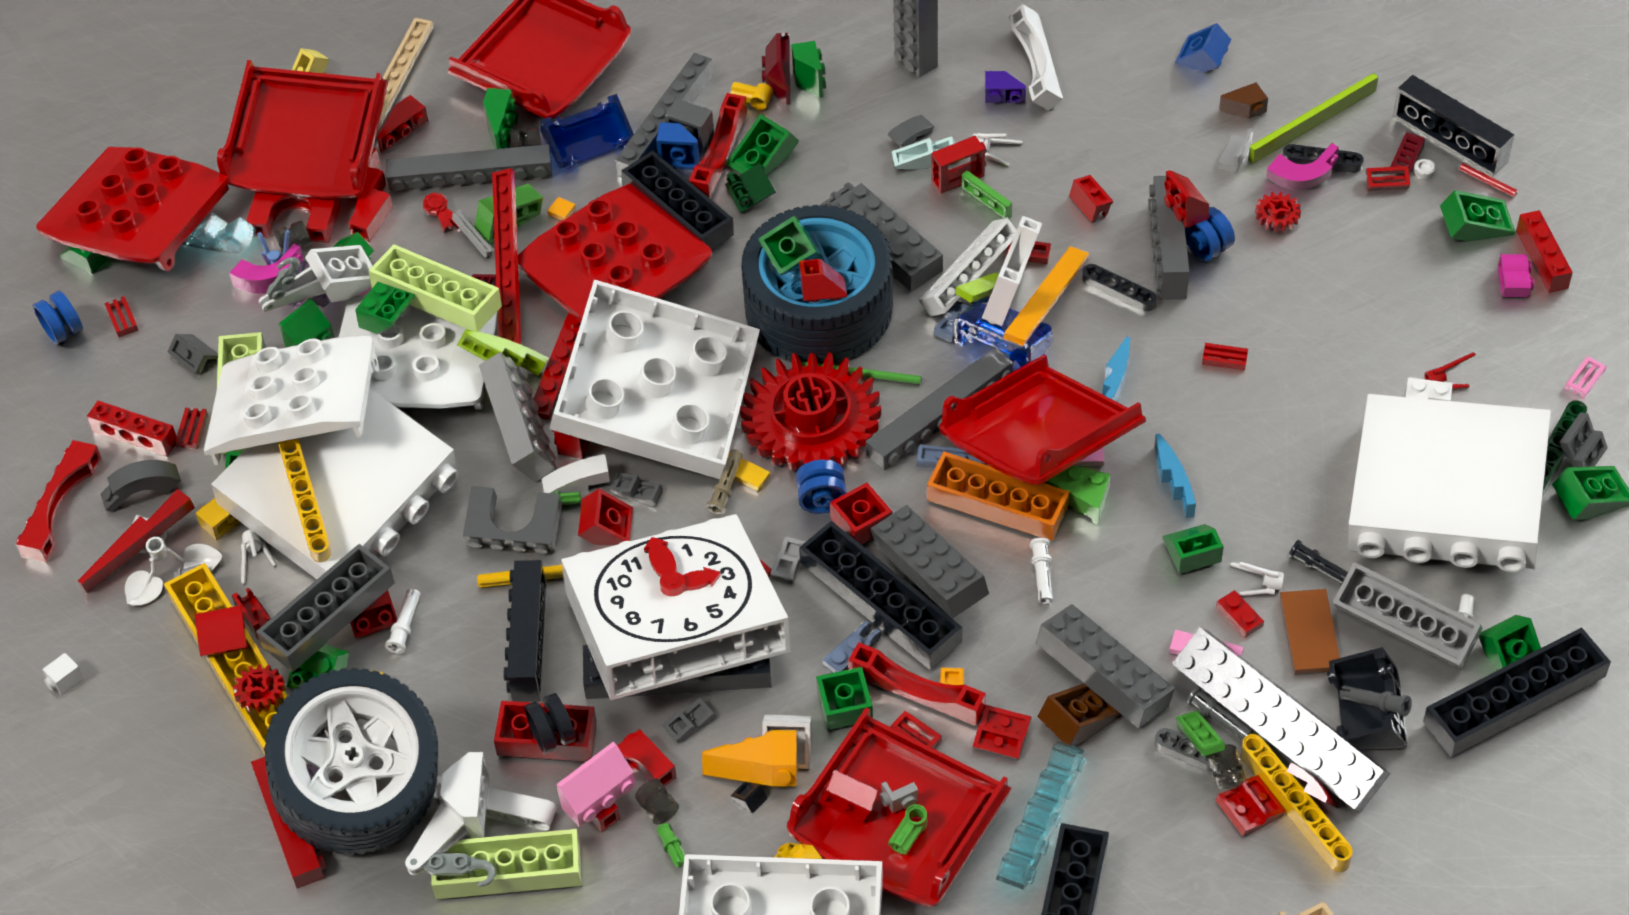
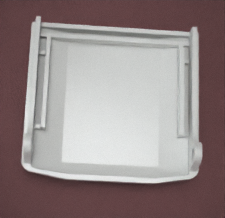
M366 295L355 296L347 301L339 337L369 335L373 338L379 371L371 374L370 389L395 407L449 408L474 405L476 410H483V389L485 383L479 365L485 361L457 346L465 328L408 305L391 327L376 334L361 329L358 326L355 309ZM497 312L479 332L494 335Z
M369 335L337 337L321 341L318 339H308L296 346L280 349L267 347L254 355L226 363L222 367L204 447L205 455H210L214 465H219L221 453L348 428H353L356 437L361 438L371 374L379 371L373 338Z

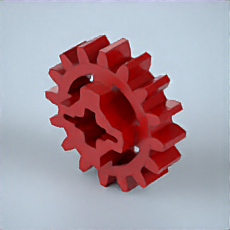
M1271 192L1270 197L1264 194L1263 200L1259 199L1255 208L1256 220H1260V226L1266 224V230L1272 227L1274 232H1277L1278 229L1285 232L1286 227L1293 229V225L1298 224L1301 217V205L1296 204V198L1290 199V194L1282 196V192H1279L1278 195Z
M258 664L257 669L249 666V672L241 671L242 678H235L236 685L233 686L235 700L239 702L241 708L246 707L248 712L256 708L257 713H260L261 708L264 707L269 711V705L277 706L276 699H283L282 692L286 691L283 676L279 674L278 669L272 670L270 665H267L265 669L262 668L261 664Z

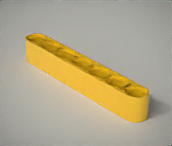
M296 438L277 442L310 556L315 562H325L330 558L331 549L299 440ZM290 449H294V450H295V451L292 452V453H287V451L290 450ZM294 469H301L298 472H292ZM300 488H307L305 491H298ZM307 507H312L310 511H303ZM311 527H319L315 531L309 530ZM318 546L324 547L322 550L319 551L314 550Z
M1249 734L1244 737L1241 748V758L1255 776H1260L1286 810L1285 813L1328 866L1336 872L1346 871L1350 866L1353 854L1351 845L1309 794L1304 792V788L1295 777L1287 772L1288 769L1266 742L1256 734ZM1306 819H1313L1314 822L1307 821ZM1321 837H1327L1330 840H1324ZM1336 855H1342L1345 858H1338Z

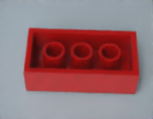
M501 701L494 736L497 756L586 762L591 759L597 724L594 706L564 705L570 717L576 741L563 745L556 738V750L544 754L534 738L524 711V706L532 702Z

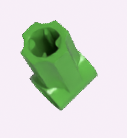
M918 804L909 806L905 812V817L890 838L888 845L899 854L907 855L920 833L926 830L927 811L923 806ZM913 817H920L922 820L919 822H913L910 819Z

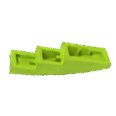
M465 329L457 343V346L484 361L501 352L507 358L510 357L515 365L521 366L539 376L549 359L528 347L508 339Z

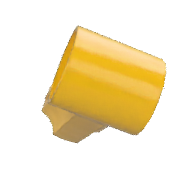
M733 82L730 93L746 96V102L750 103L752 107L757 110H764L772 97L773 89L765 83L752 86Z

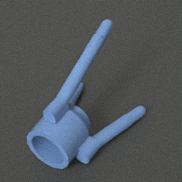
M286 230L283 254L277 250L270 251L262 233H258L264 249L261 255L267 265L278 261L287 252L290 237L289 230Z

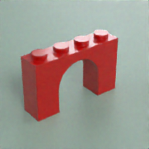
M255 192L245 224L249 237H258L260 232L263 238H269L274 222L280 214L291 209H302L310 213L306 225L309 242L330 243L341 205L339 198L318 199Z
M641 729L628 734L617 745L631 769L641 773L657 791L677 778L675 765ZM613 803L609 808H604L596 814L591 822L601 833L621 819L619 807Z

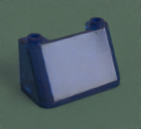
M617 94L607 97L608 102L603 104L601 102L597 103V106L563 119L557 117L555 122L552 121L551 117L541 120L539 130L546 145L549 144L550 152L559 168L569 170L580 162L617 149H624L634 133Z
M986 297L970 305L954 319V343L963 346L967 340L972 344L977 339L1010 354V360L1013 363L1016 361L1020 368L1044 355L1054 342V333L1051 326L1042 322L1024 346L1004 339L1005 331L1020 312L1009 308L1002 326L991 324L987 320L982 319L989 298Z

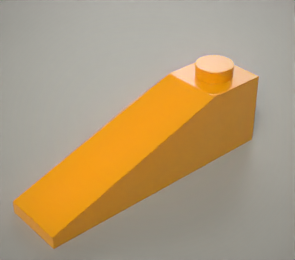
M772 730L756 738L748 737L736 744H725L702 751V774L768 786H797V730Z

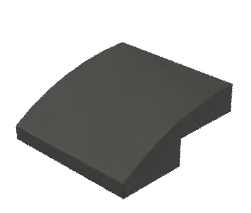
M1580 413L1560 441L1565 455L1574 467L1596 466L1608 448L1603 432L1594 430L1588 413Z

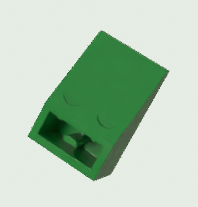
M487 88L483 105L491 140L495 149L509 148V139L512 140L514 133L513 126L518 122V113L515 112L516 100L513 99L511 90Z

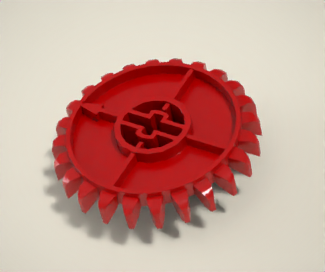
M793 353L792 369L787 370L783 362L777 358V376H774L765 367H762L761 373L764 385L753 378L750 379V388L754 395L747 392L743 394V402L747 407L740 406V416L745 420L741 421L742 430L747 434L749 444L752 447L758 448V454L762 458L771 456L772 464L776 466L783 463L788 464V470L795 471L798 467L815 460H831L841 466L847 464V457L849 455L858 457L861 454V446L866 447V441L872 437V434L877 433L879 429L878 419L882 415L881 405H877L880 401V393L876 391L871 394L873 391L872 377L861 384L863 380V368L861 366L848 376V358L842 361L837 370L833 369L832 353L827 354L823 366H818L816 355L811 353L808 357L807 366L804 367L798 355Z

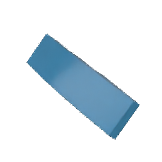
M1127 336L1106 364L1105 369L1106 380L1103 383L1102 394L1116 402L1123 389L1128 370L1130 337Z
M1155 434L1154 449L1161 483L1170 482L1173 500L1182 499L1185 518L1194 517L1196 502L1186 472L1173 449L1161 434Z

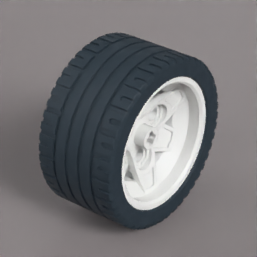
M347 668L340 669V671H329L327 674L322 673L316 678L309 679L307 683L304 682L299 685L298 689H294L290 696L283 700V704L278 707L277 713L274 714L271 720L272 724L268 728L265 740V763L270 795L274 807H276V811L282 817L285 825L288 824L289 829L293 833L295 832L296 836L304 839L310 845H315L316 848L325 849L327 852L332 853L334 851L336 854L347 853V855H354V853L365 854V852H375L376 849L380 848L381 850L389 844L396 843L398 839L404 838L407 833L414 829L415 825L417 826L420 823L421 818L425 816L427 808L432 803V797H434L437 785L438 737L435 725H433L432 716L429 715L427 707L424 706L420 698H417V694L413 690L410 691L409 687L404 683L401 684L398 679H392L390 675L385 673L380 674L379 671L373 670L372 672L369 669L363 668L362 670H358V668L347 670ZM355 719H364L369 722L359 728ZM328 726L329 738L316 737L322 729ZM343 736H349L352 738V740L348 743H342L339 741V739ZM390 737L393 739L397 751L385 748ZM306 761L320 768L312 780L307 771ZM379 762L383 767L379 770H374L370 765ZM333 775L342 777V780L337 783L331 782L329 779ZM393 777L391 782L377 794L376 780ZM346 790L352 801H342L330 796Z

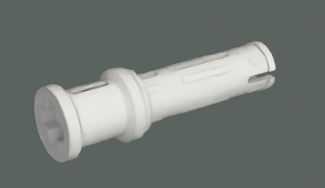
M1040 537L1030 541V548L1033 550L1031 563L1036 569L1038 603L1048 605L1053 602L1049 572L1052 558L1049 556L1048 551L1050 541L1047 538Z
M412 589L407 590L397 622L391 626L390 639L385 643V648L391 653L402 654L405 652L406 639L411 635L410 624L421 593L415 589L412 595Z

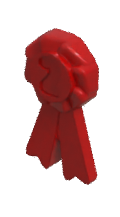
M433 192L425 196L422 206L423 210L428 215L438 217L443 232L453 230V225L460 229L452 220L454 212L448 209V200L443 194Z

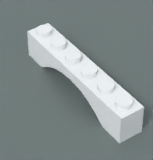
M1022 4L1009 15L1012 30L1022 43L1031 63L1033 79L1028 88L1032 102L1049 111L1063 100L1039 14Z

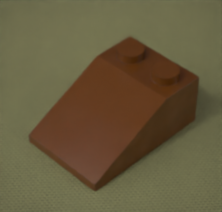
M1083 683L1049 695L1037 717L1063 744L1070 748L1085 742L1120 717L1121 714Z

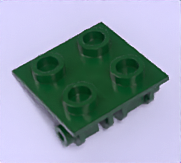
M760 163L739 176L734 172L727 174L725 186L740 213L776 193Z

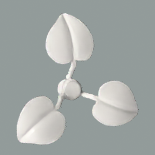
M140 515L135 516L133 523L140 517ZM167 531L159 537L150 538L146 542V547L139 553H149L151 573L137 571L127 578L125 583L127 604L130 606H143L155 601L160 596L163 590V581L159 577H154L155 561L165 559L167 554H170L180 562H185L183 569L205 563L210 572H212L222 561L221 553L205 544H193L185 549V558H182L173 552L171 548H166L164 542L167 537Z

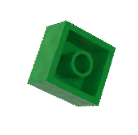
M862 667L816 676L817 693L827 730L854 725L865 708L870 709V717L873 718V705Z

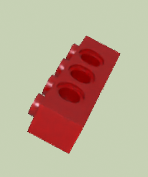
M97 400L86 416L92 432L165 457L169 456L176 445L175 440L177 436L173 425Z

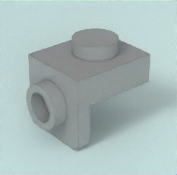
M887 782L881 783L882 793L879 794L880 799L885 807L889 806L892 813L903 808L907 809L918 802V788L914 782L893 792Z

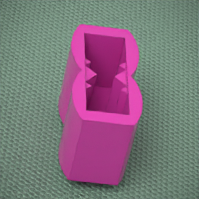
M1500 254L1498 275L1502 297H1528L1530 291H1533L1534 279L1530 278L1532 264L1531 261H1528L1526 254Z

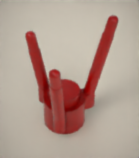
M1472 352L1440 368L1425 372V380L1447 381L1445 370L1474 357L1476 353ZM1453 384V385H1452V389H1461V388H1469V387H1470L1469 384Z

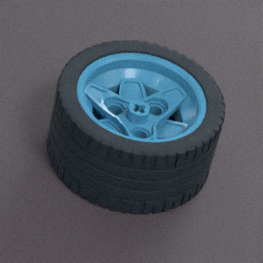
M806 205L801 208L796 207L793 210H786L784 213L777 214L776 217H771L768 219V222L765 221L761 227H758L755 233L751 235L750 240L747 241L741 262L745 315L748 326L760 329L757 341L763 347L765 346L766 350L772 351V354L780 356L784 360L788 359L790 362H792L793 353L798 355L800 361L808 362L809 354L814 353L817 363L821 364L824 363L827 354L832 353L833 363H841L845 358L851 360L852 357H857L860 353L868 351V348H872L875 342L877 343L881 336L885 334L893 314L892 253L886 237L870 220L842 207ZM791 217H797L821 255L816 259L823 260L844 277L847 297H842L840 300L820 299L818 302L803 301L800 268L779 275L758 238ZM778 284H781V285H784V286L779 289Z

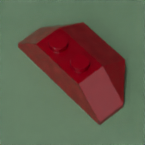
M776 33L765 48V56H762V68H765V70H762V83L766 82L773 89V96L786 105H791L789 33Z

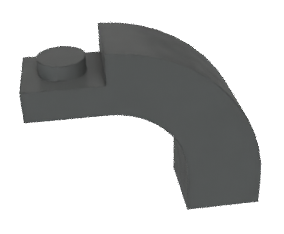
M162 460L139 461L126 465L107 477L109 486L101 493L105 510L113 512L129 496L136 492L155 490L168 494L181 479L176 464Z

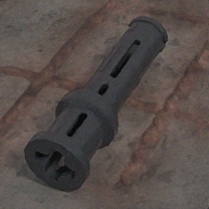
M1299 539L1294 543L1288 557L1291 559L1296 558L1303 562L1305 567H1314L1341 584L1348 574L1346 570L1321 557L1318 550H1312L1303 545Z

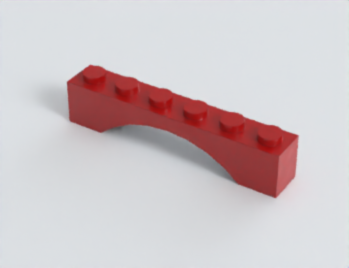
M726 93L720 107L717 125L710 146L702 161L695 165L689 181L710 199L747 115L746 96Z
M72 440L70 446L65 449L63 459L56 466L51 481L46 484L45 492L41 499L37 501L32 516L27 519L24 531L17 538L16 546L21 557L47 562L55 547L52 525L56 510L63 498L73 487L94 474L101 460L97 445Z
M860 642L857 643L848 659L849 669L862 667L866 682L974 726L977 725L986 706L985 692L965 684H943L920 677L893 662L880 650Z

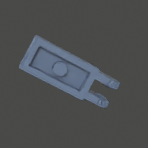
M868 620L864 621L858 626L856 632L853 631L822 660L823 665L833 673L849 670L848 659L857 643L860 642L871 647L880 639L882 631L875 629L865 640L863 636L869 631L872 624Z

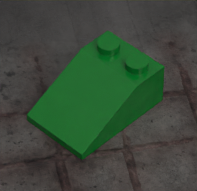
M760 114L728 159L726 165L742 174L760 163L766 175H768L789 157L799 140L791 132Z
M1454 190L1440 205L1452 239L1475 241L1512 236L1516 233L1505 200Z
M1615 466L1567 467L1552 483L1557 496L1562 500L1573 520L1591 519L1629 506V488Z

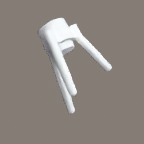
M1006 133L973 134L980 142L984 143L986 150H989L990 143L1018 145L1023 143L1019 140L995 139L1007 137ZM985 153L986 158H989L1007 167L1009 166L1008 162L998 157H995L989 153Z
M251 529L242 534V584L246 583L247 551L252 553L253 557H257V552L262 548L272 566H277L265 540Z
M1243 562L1239 564L1230 563L1232 567L1263 575L1262 586H1267V589L1239 592L1240 596L1274 595L1275 590L1281 591L1283 583L1282 572L1269 571Z

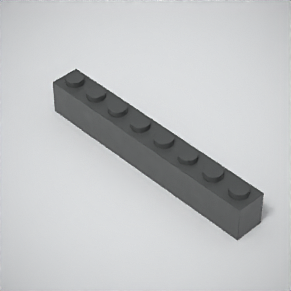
M693 53L615 159L618 177L622 178L621 170L651 151L657 154L656 139L660 122L666 123L665 114L675 99L687 101L691 104L694 103L713 76L711 58Z
M547 144L386 159V179L389 191L492 182L493 172L508 168L515 171V180L552 176L550 147Z
M994 347L866 441V455L883 470L890 465L896 464L899 458L906 453L912 452L918 444L927 441L933 433L940 429L943 404L946 398L949 396H956L958 398L972 396L1012 373L1013 362Z

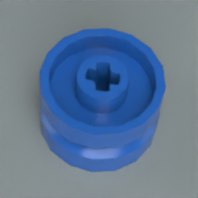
M1209 207L1208 220L1188 228L1184 226L1187 246L1197 258L1203 261L1213 259L1220 252H1224L1234 245L1235 234L1232 225L1227 217L1215 207Z
M60 290L49 295V303L45 300H40L32 305L39 323L54 344L58 345L67 340L66 331L71 335H76L83 331V325L77 312Z
M811 461L801 466L795 474L799 505L809 513H830V502L847 493L843 468L834 461Z

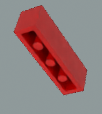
M1537 210L1520 214L1516 232L1547 292L1552 293L1568 289L1573 272L1541 211Z

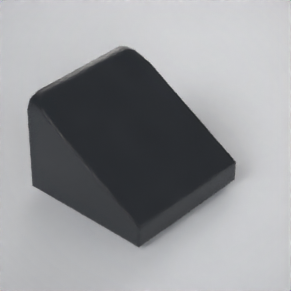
M744 782L731 794V798L747 811L754 813L767 800V795L761 785Z

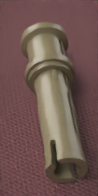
M730 450L719 483L712 489L711 501L706 505V508L712 513L722 515L726 511V502L732 495L731 486L740 461L743 458V453L739 450ZM733 466L729 477H727L730 467Z

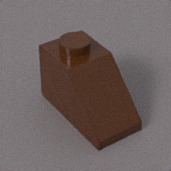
M1257 82L1221 95L1219 110L1249 119L1267 112L1268 97Z

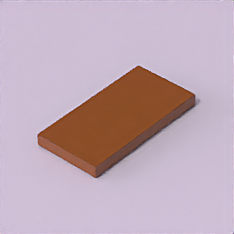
M1326 589L1280 592L1281 607L1294 674L1329 671V661L1340 658Z

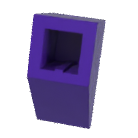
M985 71V103L1026 102V85L1006 71Z

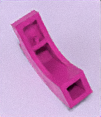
M1331 143L1316 161L1309 164H1296L1279 154L1268 166L1266 177L1275 184L1287 189L1304 190L1316 187L1332 175V166L1339 158V147Z
M293 244L278 261L265 266L254 265L241 259L229 273L233 287L249 293H267L268 286L275 281L278 272L288 268L290 265L287 264L281 269H277L280 262L290 257H296L300 262L299 267L302 265L304 258L301 247Z

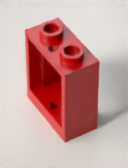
M974 135L931 153V181L941 194L962 186V174L966 171H969L979 179L985 176V153L987 150L984 143L980 142ZM970 157V162L948 170L949 165Z

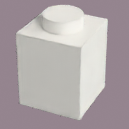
M63 653L42 669L46 676L44 679L46 685L52 691L56 689L61 695L84 679L79 666L66 653Z

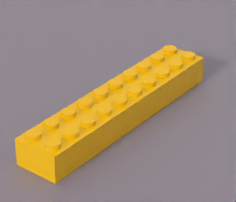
M205 563L164 583L169 599L197 645L195 614L232 607ZM244 628L248 649L205 658L265 756V740L269 725L272 724L271 720L274 714L277 713L278 707L283 704L287 694L283 691V699H276L277 706L269 705V711L265 707L261 708L260 713H257L256 708L248 712L246 707L241 708L239 702H236L233 686L236 685L235 678H242L240 672H249V666L257 669L258 664H261L262 668L265 669L268 665L248 631Z

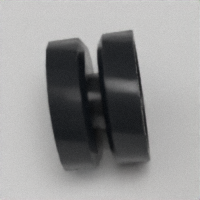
M556 693L543 698L544 710L535 701L524 706L530 729L544 754L556 750V738L563 745L576 741L570 717Z

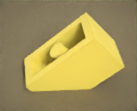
M301 48L292 70L324 73L329 58L316 50Z

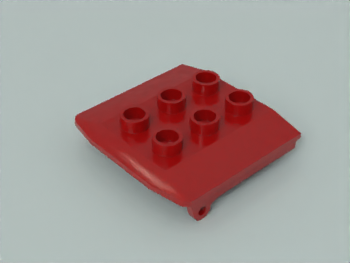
M514 0L459 59L449 58L450 68L448 69V74L487 91V88L511 90L512 97L516 100L517 106L545 119H553L575 103L615 60L631 36V27L627 24L621 9L614 5L609 8H601L584 0Z
M247 60L227 141L224 147L220 148L217 153L219 173L229 177L228 185L253 192L318 199L355 198L360 196L364 189L389 83L388 80L383 79L381 73H377L376 78L256 67L251 60Z
M107 147L37 223L36 228L38 233L45 236L48 240L56 241L63 245L120 260L156 263L160 269L170 271L175 263L174 256L176 251L229 190L227 183L230 180L228 176L198 163L179 159L176 156L157 154L139 147Z
M629 183L592 200L588 205L538 236L518 254V269L581 323L594 280L660 299L691 278L701 267L707 265L712 257V250Z
M1044 354L970 397L958 398L956 396H949L946 398L943 404L942 422L939 427L940 432L959 449L1007 476L1032 485H1038L1145 423L1146 417L1142 414L1140 403L1137 402L1128 408L1050 368L1047 355Z
M865 708L812 787L804 795L800 794L793 802L790 818L787 822V831L790 836L801 844L813 845L822 859L882 861L883 891L926 907H935L945 896L1011 793L1012 788L1008 786V778L1003 776L999 782L871 718L870 709ZM834 770L878 790L872 809L863 823L819 803L825 785L830 780ZM887 782L893 792L914 782L918 788V802L916 804L923 806L927 811L926 830L920 833L907 855L899 854L888 845L890 838L905 817L907 809L903 808L892 813L889 806L885 807L879 796L882 793L881 783ZM913 817L910 820L919 822L922 819L920 817Z

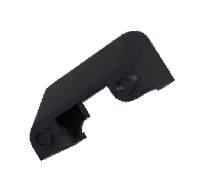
M1381 647L1330 660V670L1327 671V677L1330 684H1334L1338 690L1341 725L1336 727V731L1359 749H1397L1407 746L1405 717L1392 711L1388 713L1382 712L1379 707L1340 698V691H1346L1342 689L1344 685L1377 693L1390 691L1393 695L1402 697L1397 667L1384 648Z

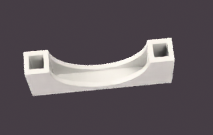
M1022 216L982 319L987 320L991 324L1003 325L1042 223Z

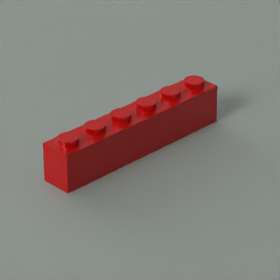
M265 757L251 761L296 888L298 889L324 879L322 869L326 867L321 854L316 856L314 851L318 848L296 836V833L289 829L288 824L285 825L282 817L277 813L276 807H274L269 790Z

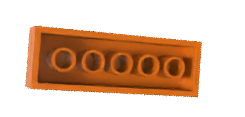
M943 451L927 483V501L1053 541L1069 506V491L1045 483L1032 485L1007 476L991 466Z

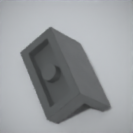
M175 334L167 351L195 374L202 373L207 359H218V353L193 334Z

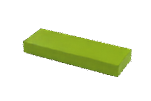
M994 272L957 286L955 294L970 303L990 296L999 274Z

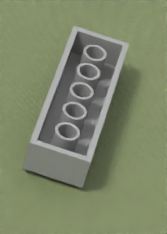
M499 352L480 364L479 368L511 463L536 483L546 475L557 470L554 462L556 457L549 447V437L543 430L544 422L538 415L537 411L539 408L532 398L533 390L526 381V371L521 366L515 365L510 357L507 358Z
M1356 562L1352 564L1332 602L1335 608L1462 670L1483 630L1480 623Z

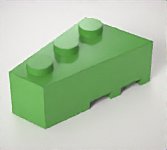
M529 184L515 188L516 221L519 227L541 212L543 197ZM493 196L479 200L474 226L490 245L493 244L492 240H494Z
M1072 465L1044 482L1045 484L1069 491V506L1074 508V512L1090 517L1092 522L1098 525L1109 492L1111 474Z

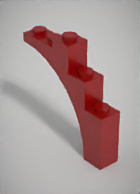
M374 147L363 192L358 196L355 211L348 223L351 235L358 232L367 242L372 240L393 208L390 194L383 191L386 186L384 172L376 168L380 160L377 148Z

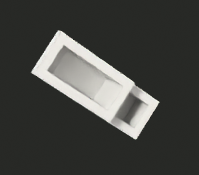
M605 454L573 462L542 478L544 493H556L558 490L559 493L589 491V485L610 482Z

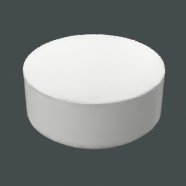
M1420 159L1415 162L1413 172L1420 179H1429L1434 175L1435 164L1428 159Z

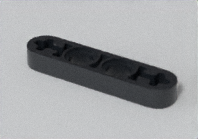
M1289 144L1284 147L1282 155L1293 163L1309 164L1317 159H1309L1308 155H1316L1319 158L1327 148ZM1338 150L1339 161L1332 166V170L1351 173L1362 170L1364 158L1360 153Z
M1088 264L1083 267L1082 280L1084 283L1142 311H1151L1155 308L1157 296L1153 291L1096 264ZM1111 280L1114 281L1116 284L1113 286H1108L1104 282ZM1125 289H1131L1132 291H1134V293L1127 295L1123 293V291Z

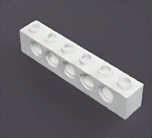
M1008 217L992 221L919 299L930 316L946 313L960 298L955 294L956 287L978 279L1013 241L1017 230Z

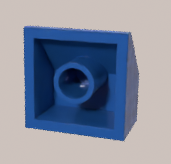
M1217 23L1188 35L1175 63L1200 72H1207L1211 69L1215 70L1222 64L1223 56L1228 51V46L1232 39Z
M660 122L656 139L658 155L674 169L693 170L695 165L700 163L698 140L680 123Z

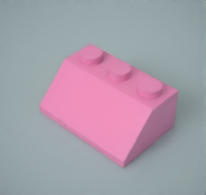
M612 742L556 785L561 808L581 827L584 823L591 822L596 814L604 808L612 806L621 795L629 793L636 783L634 772L618 746Z

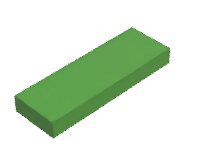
M969 171L962 174V189L1002 218L1008 217L1009 219L1012 217L1011 201Z
M1197 710L1176 717L1179 728L1203 757L1225 750L1223 740Z

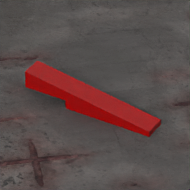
M177 489L147 521L140 516L77 581L82 590L88 593L144 549L146 542L150 538L159 537L195 509L192 500Z

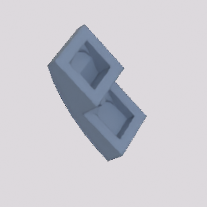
M956 301L945 313V317L935 326L933 335L952 343L969 321L974 308Z

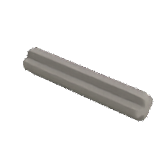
M462 211L454 212L452 220L485 258L492 256L494 249Z

